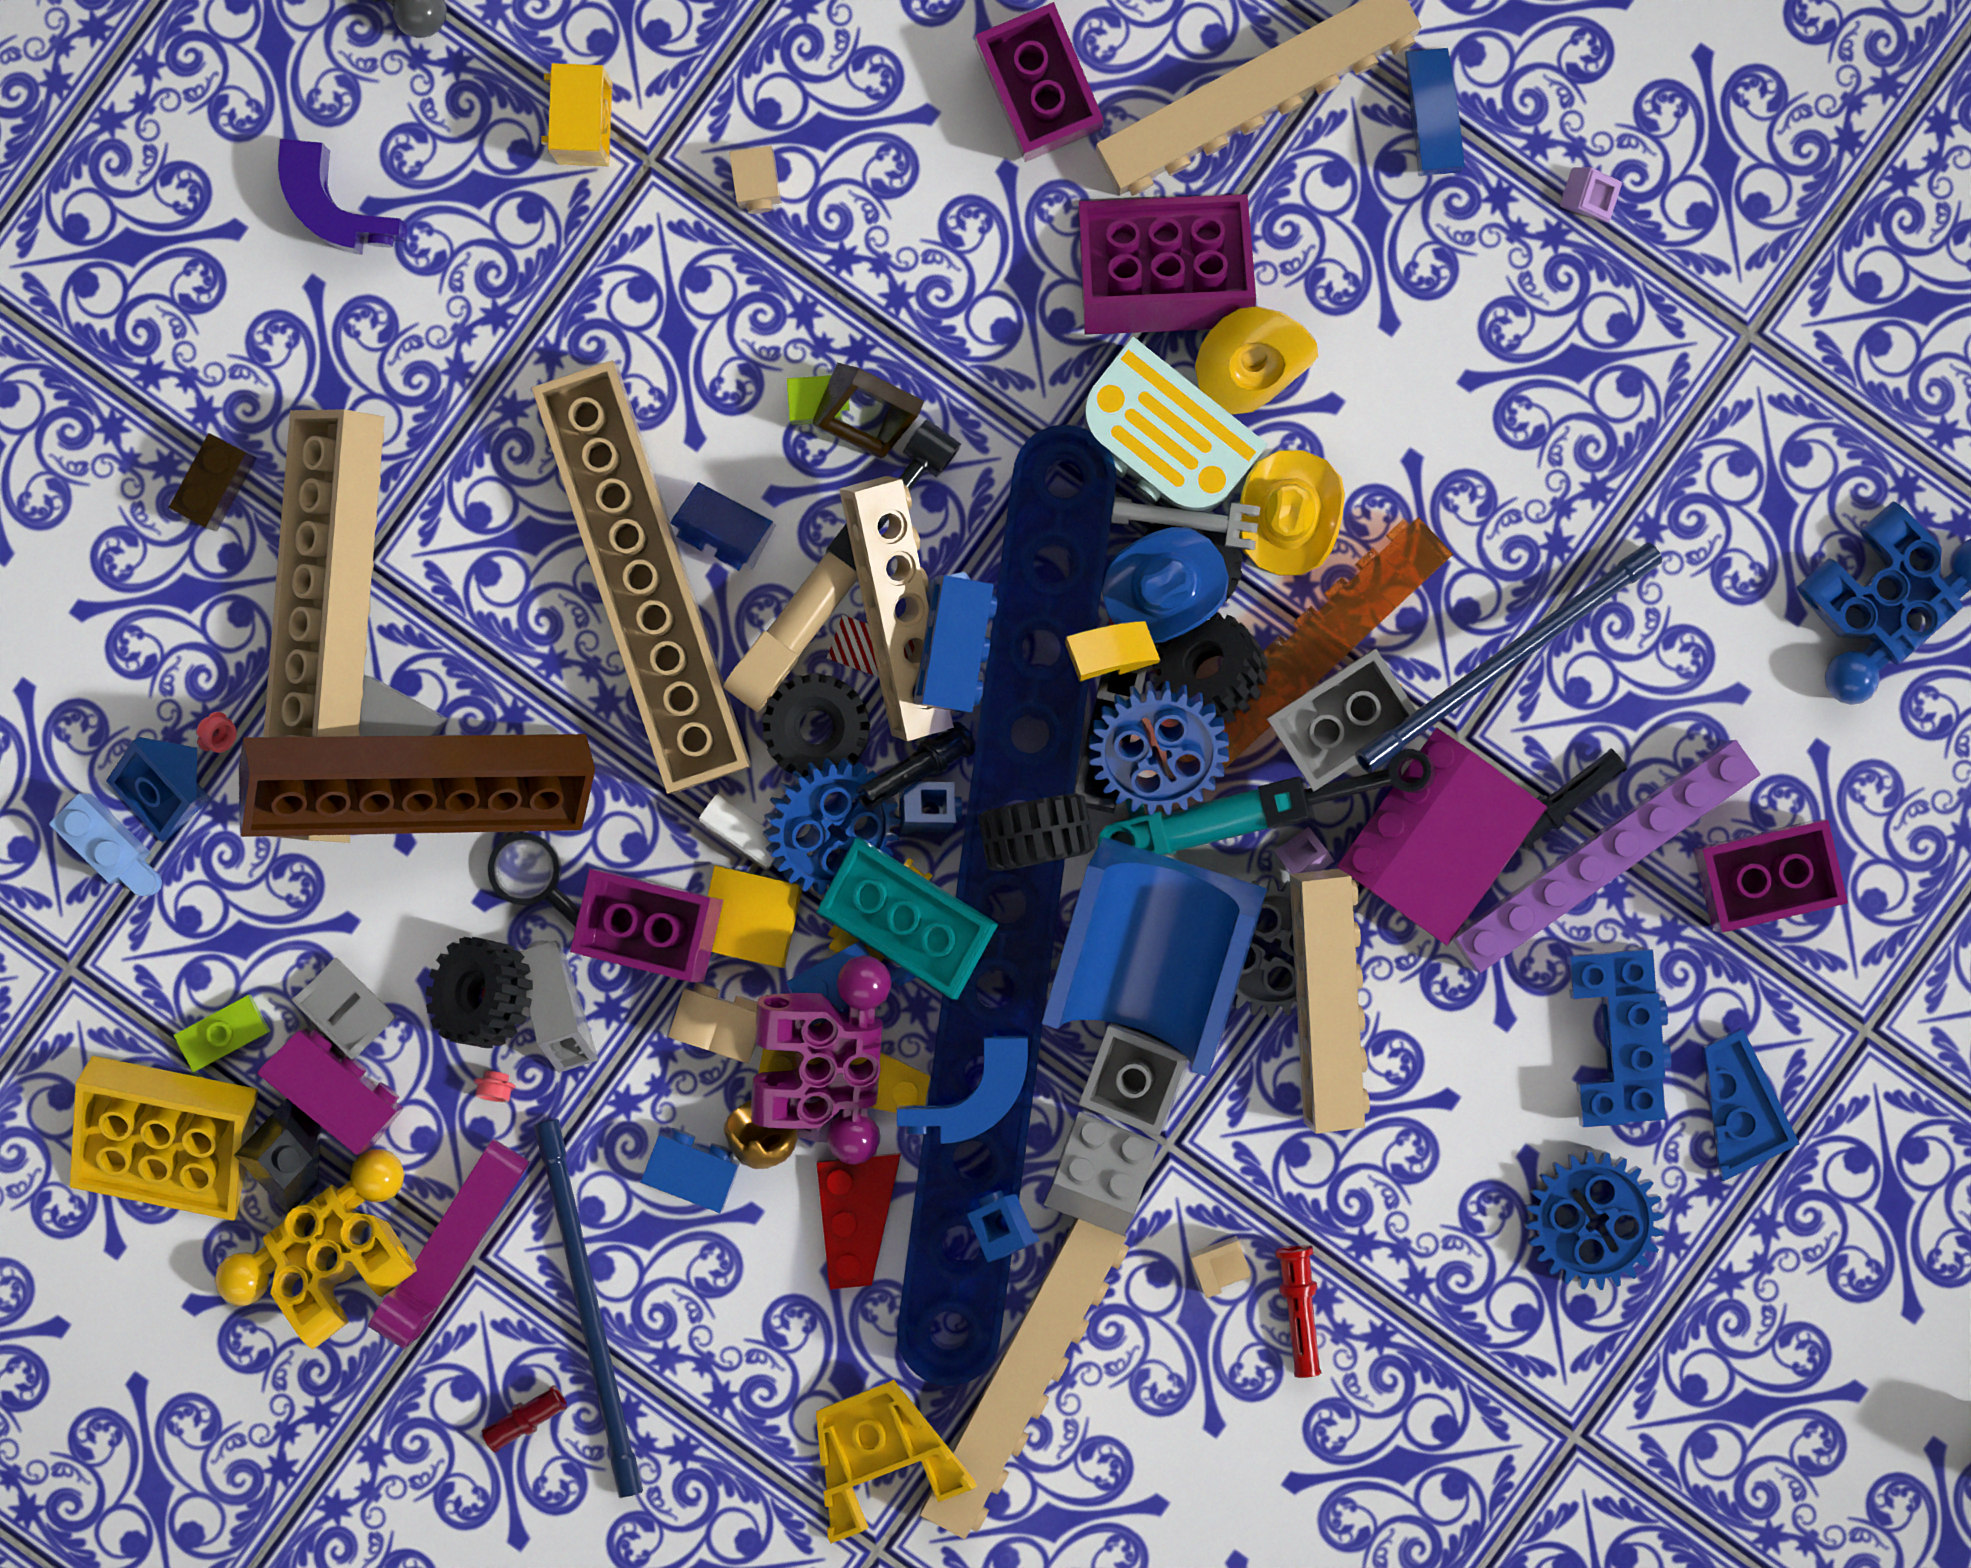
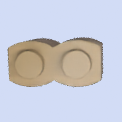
M699 982L695 983L694 989L685 987L668 1037L749 1064L756 1045L757 1001L736 995L734 1002L718 997L719 989Z

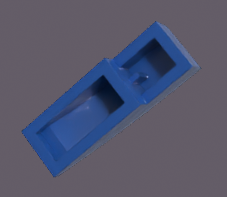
M1448 48L1405 52L1418 176L1460 173L1465 167L1456 90Z

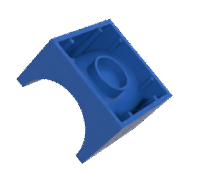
M1103 837L1087 865L1042 1024L1059 1029L1061 1025L1070 1021L1099 1020L1129 1026L1154 1035L1171 1044L1187 1057L1191 1064V1072L1208 1077L1221 1043L1268 888Z

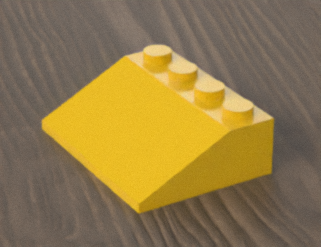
M92 1055L75 1085L70 1188L235 1221L238 1214L246 1168L234 1154L253 1135L258 1089Z

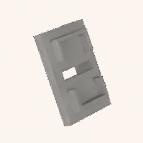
M337 957L298 995L291 999L351 1060L356 1059L397 1017ZM356 992L361 998L333 1025L329 1019Z

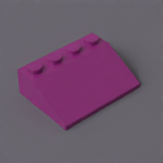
M1248 194L1079 201L1084 335L1213 329L1224 317L1238 309L1256 307Z
M1436 727L1420 749L1421 752L1432 759L1435 765L1436 776L1433 784L1421 793H1409L1398 788H1392L1337 867L1351 875L1352 880H1355L1363 888L1448 946L1545 812L1547 806L1473 751ZM1413 759L1402 774L1404 781L1415 783L1422 777L1423 766L1421 762Z

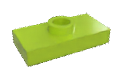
M250 994L173 1036L193 1072H196L271 1031Z

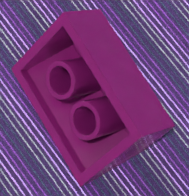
M307 1028L298 1030L260 1068L257 1074L354 1154L358 1155L372 1148L404 1109L397 1103L400 1097L386 1084L379 1082L376 1086L365 1077L364 1074L367 1070L356 1059L351 1060L347 1055L345 1058H342L331 1049L334 1042L316 1028L312 1031H309Z

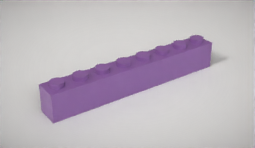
M1737 740L1725 741L1465 925L1452 939L1473 970L1482 973L1761 775Z

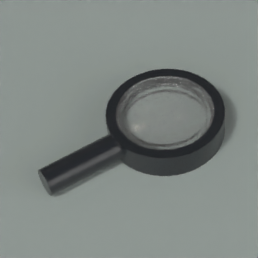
M531 833L514 834L497 844L488 861V877L495 892L504 900L516 905H531L546 900L576 928L580 908L557 888L561 878L562 866L555 847L545 838Z

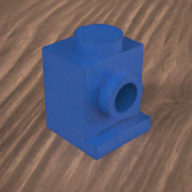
M917 781L899 793V818L901 819L899 834L908 835L909 832L951 833L955 823L962 820V797L955 796V782ZM931 807L937 814H923L922 809Z
M1002 1190L992 1193L978 1200L981 1208L967 1214L987 1262L1002 1259L1040 1241L1037 1233L1033 1234L1016 1194L1004 1197ZM1002 1217H1004L1009 1230L1002 1226Z

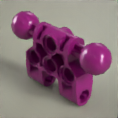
M866 955L851 958L841 967L837 978L838 993L843 1001L850 1006L849 1013H839L838 1009L822 993H787L761 996L757 1001L755 1043L768 1050L794 1051L797 1067L790 1071L763 1072L753 1077L751 1121L758 1126L769 1128L819 1129L837 1114L839 1109H843V1112L831 1122L826 1139L832 1154L841 1162L852 1165L869 1160L876 1153L880 1143L879 1127L868 1116V1108L877 1103L878 1082L881 1071L880 1053L883 1022L875 1016V1008L887 999L891 988V976L886 966L878 959ZM815 1019H827V1021L820 1026L810 1025V1023ZM813 1058H824L823 1062L819 1064H808V1061ZM855 1058H867L862 1064H850ZM812 1096L822 1097L815 1103L805 1102Z

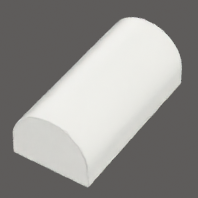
M717 794L699 817L700 825L765 871L769 870L776 857H771L765 849L772 843L763 835V831L767 828Z

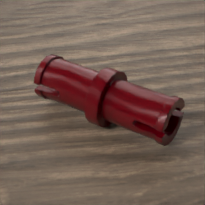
M552 1385L548 1390L525 1404L517 1403L511 1408V1413L490 1426L481 1430L483 1439L490 1450L496 1453L523 1434L530 1436L535 1433L538 1425L557 1413L568 1408L567 1402L561 1391L555 1385Z

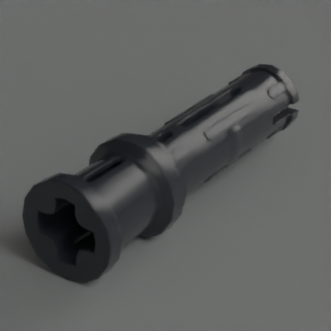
M955 721L953 722L954 728L947 729L945 733L933 740L927 738L920 742L917 752L880 773L872 780L856 787V793L860 794L857 796L864 808L871 811L929 774L940 775L947 771L948 764L962 756L968 758L976 751V745L970 731L962 723Z
M1612 748L1549 797L1543 795L1536 798L1546 805L1547 809L1522 842L1526 850L1531 851L1534 849V842L1551 829H1560L1565 822V816L1621 773L1628 770L1623 760Z

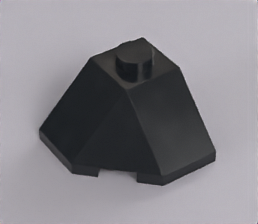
M286 1098L234 1154L287 1214L297 1207L318 1184L321 1126Z

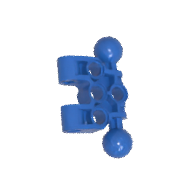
M1892 501L1860 530L1864 540L1885 564V568L1870 577L1865 586L1858 584L1839 563L1831 558H1828L1797 586V590L1802 598L1837 637L1861 639L1867 637L1872 642L1862 652L1847 651L1840 653L1827 666L1825 682L1828 691L1839 702L1849 705L1861 704L1870 699L1878 688L1880 680L1879 671L1890 661L1896 665L1901 664L1963 608L1960 599L1971 590V539L1962 543L1955 551L1952 561L1953 571L1942 580L1939 577L1942 547L1904 507L1895 501ZM1912 551L1922 552L1928 560L1926 571L1920 572L1912 568L1909 562V556ZM1880 579L1890 580L1895 585L1896 596L1893 600H1886L1879 595L1877 585ZM1849 607L1858 608L1862 611L1865 619L1862 628L1856 629L1848 625L1845 614ZM1909 611H1918L1925 618V627L1922 632L1913 631L1908 626L1906 618Z

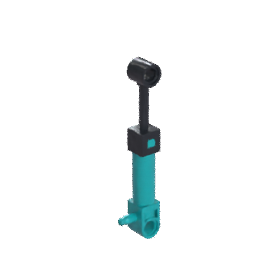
M1404 749L1391 759L1387 769L1328 783L1314 792L1311 788L1307 787L1305 778L1297 776L1261 785L1255 790L1188 806V810L1182 808L1171 810L1169 815L1166 812L1160 811L1154 812L1153 815L1145 814L1143 803L1135 812L1131 811V799L1127 798L1125 802L1129 819L1107 825L1099 835L1098 846L1103 837L1114 840L1119 833L1126 832L1132 840V846L1168 856L1176 854V851L1268 828L1277 829L1313 820L1315 816L1312 805L1391 785L1394 789L1398 788L1409 793H1421L1433 784L1436 776L1435 765L1432 759L1425 753L1415 749ZM1411 759H1417L1423 766L1422 777L1415 783H1407L1401 775L1402 766Z

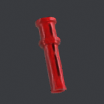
M1294 1245L1275 1250V1256L1280 1259L1283 1284L1279 1286V1292L1283 1298H1287L1295 1370L1294 1377L1309 1378L1322 1374L1319 1364L1312 1296L1316 1294L1318 1288L1317 1282L1312 1280L1310 1256L1313 1255L1314 1251L1313 1246Z

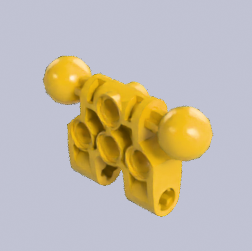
M374 1149L360 1154L352 1165L351 1180L343 1187L338 1189L334 1185H330L305 1205L293 1208L279 1226L263 1236L265 1246L255 1254L244 1252L226 1257L217 1267L215 1284L219 1295L227 1303L235 1306H246L257 1302L266 1293L270 1279L269 1274L275 1270L270 1294L300 1339L309 1348H317L349 1323L347 1315L333 1293L336 1284L349 1280L358 1270L368 1286L378 1296L383 1297L417 1271L413 1260L387 1221L373 1215L356 1213L354 1210L366 1200L369 1202H384L395 1197L403 1186L405 1176L399 1158L392 1152L384 1149ZM314 1218V1231L306 1237L304 1234L305 1226L309 1220ZM370 1225V1239L361 1245V1232ZM336 1251L337 1262L332 1269L327 1270L326 1261L330 1254ZM302 1277L303 1288L298 1295L293 1296L292 1287L297 1279Z

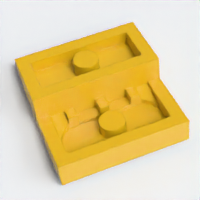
M714 865L708 896L723 899L724 901L711 952L785 968L802 889L796 883Z

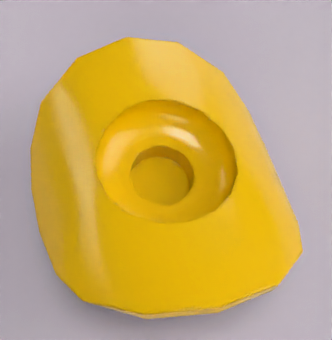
M1259 306L1238 309L1224 317L1208 333L1199 348L1195 363L1199 389L1231 415L1254 412L1271 401L1312 366L1318 358L1317 342L1302 324L1280 311Z
M1304 450L1277 451L1258 460L1247 475L1240 504L1260 507V514L1255 517L1242 514V522L1258 524L1257 533L1240 531L1239 538L1256 541L1255 550L1242 549V551L1257 567L1278 576L1303 575L1320 567L1332 552L1342 521L1345 491L1342 477L1327 460Z

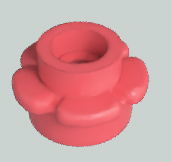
M213 712L199 723L196 734L199 736L197 744L204 751L225 752L236 740V727L229 718H226L224 713Z
M484 1071L483 1078H476L474 1080V1084H478L476 1097L494 1102H509L511 1091L516 1086L508 1082V1074L496 1071Z

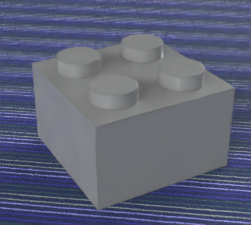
M1111 1022L1106 1030L1079 1105L1159 1136L1167 1123L1189 1060L1177 1048L1154 1035Z
M1078 1112L1067 1136L1043 1205L1124 1236L1135 1215L1159 1142Z

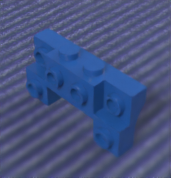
M1653 949L1567 955V964L1570 965L1572 989H1569L1570 998L1601 997L1608 1079V1081L1576 1083L1581 1103L1579 1125L1582 1127L1624 1125L1629 1122L1666 1120L1663 1079H1666L1665 1068L1671 1067V1050L1668 1042L1663 1043L1662 1026L1668 1024V1009L1666 1001L1660 1000V995L1656 992Z

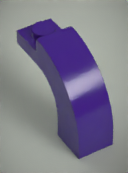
M280 139L278 172L285 199L296 217L321 240L340 250L360 255L363 254L364 238H368L369 245L390 248L393 247L394 241L406 242L408 225L400 218L352 214L337 207L328 187L330 150L323 143Z

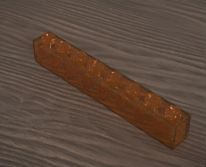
M1419 517L1410 524L1405 519H1402L1385 535L1391 542L1378 553L1374 548L1370 549L1355 564L1360 571L1350 581L1347 582L1343 577L1338 579L1324 593L1329 600L1318 611L1310 606L1293 622L1298 629L1287 640L1279 635L1263 650L1268 662V669L1263 670V672L1267 675L1268 679L1266 686H1257L1262 693L1258 701L1251 698L1247 702L1251 709L1245 715L1240 709L1234 713L1235 721L1227 723L1224 719L1225 729L1222 732L1228 733L1229 745L1225 747L1228 749L1229 761L1222 762L1224 769L1271 726L1267 718L1311 689L1453 555ZM1186 754L1179 757L1178 760L1190 762L1196 759V756Z

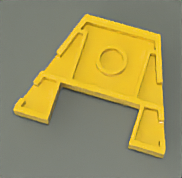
M895 1380L816 1411L821 1465L825 1466L827 1490L823 1491L825 1507L829 1508L830 1527L827 1528V1535L830 1544L869 1528L853 1490V1487L921 1461L938 1503L977 1487L972 1476Z

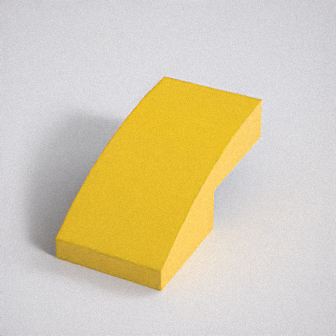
M1145 621L1101 627L1067 636L1065 641L1079 681L1116 670L1121 675L1159 663L1160 661Z

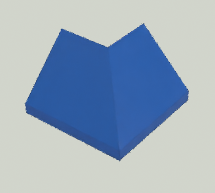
M138 737L133 740L106 780L162 843L169 839L212 799L197 783V747Z

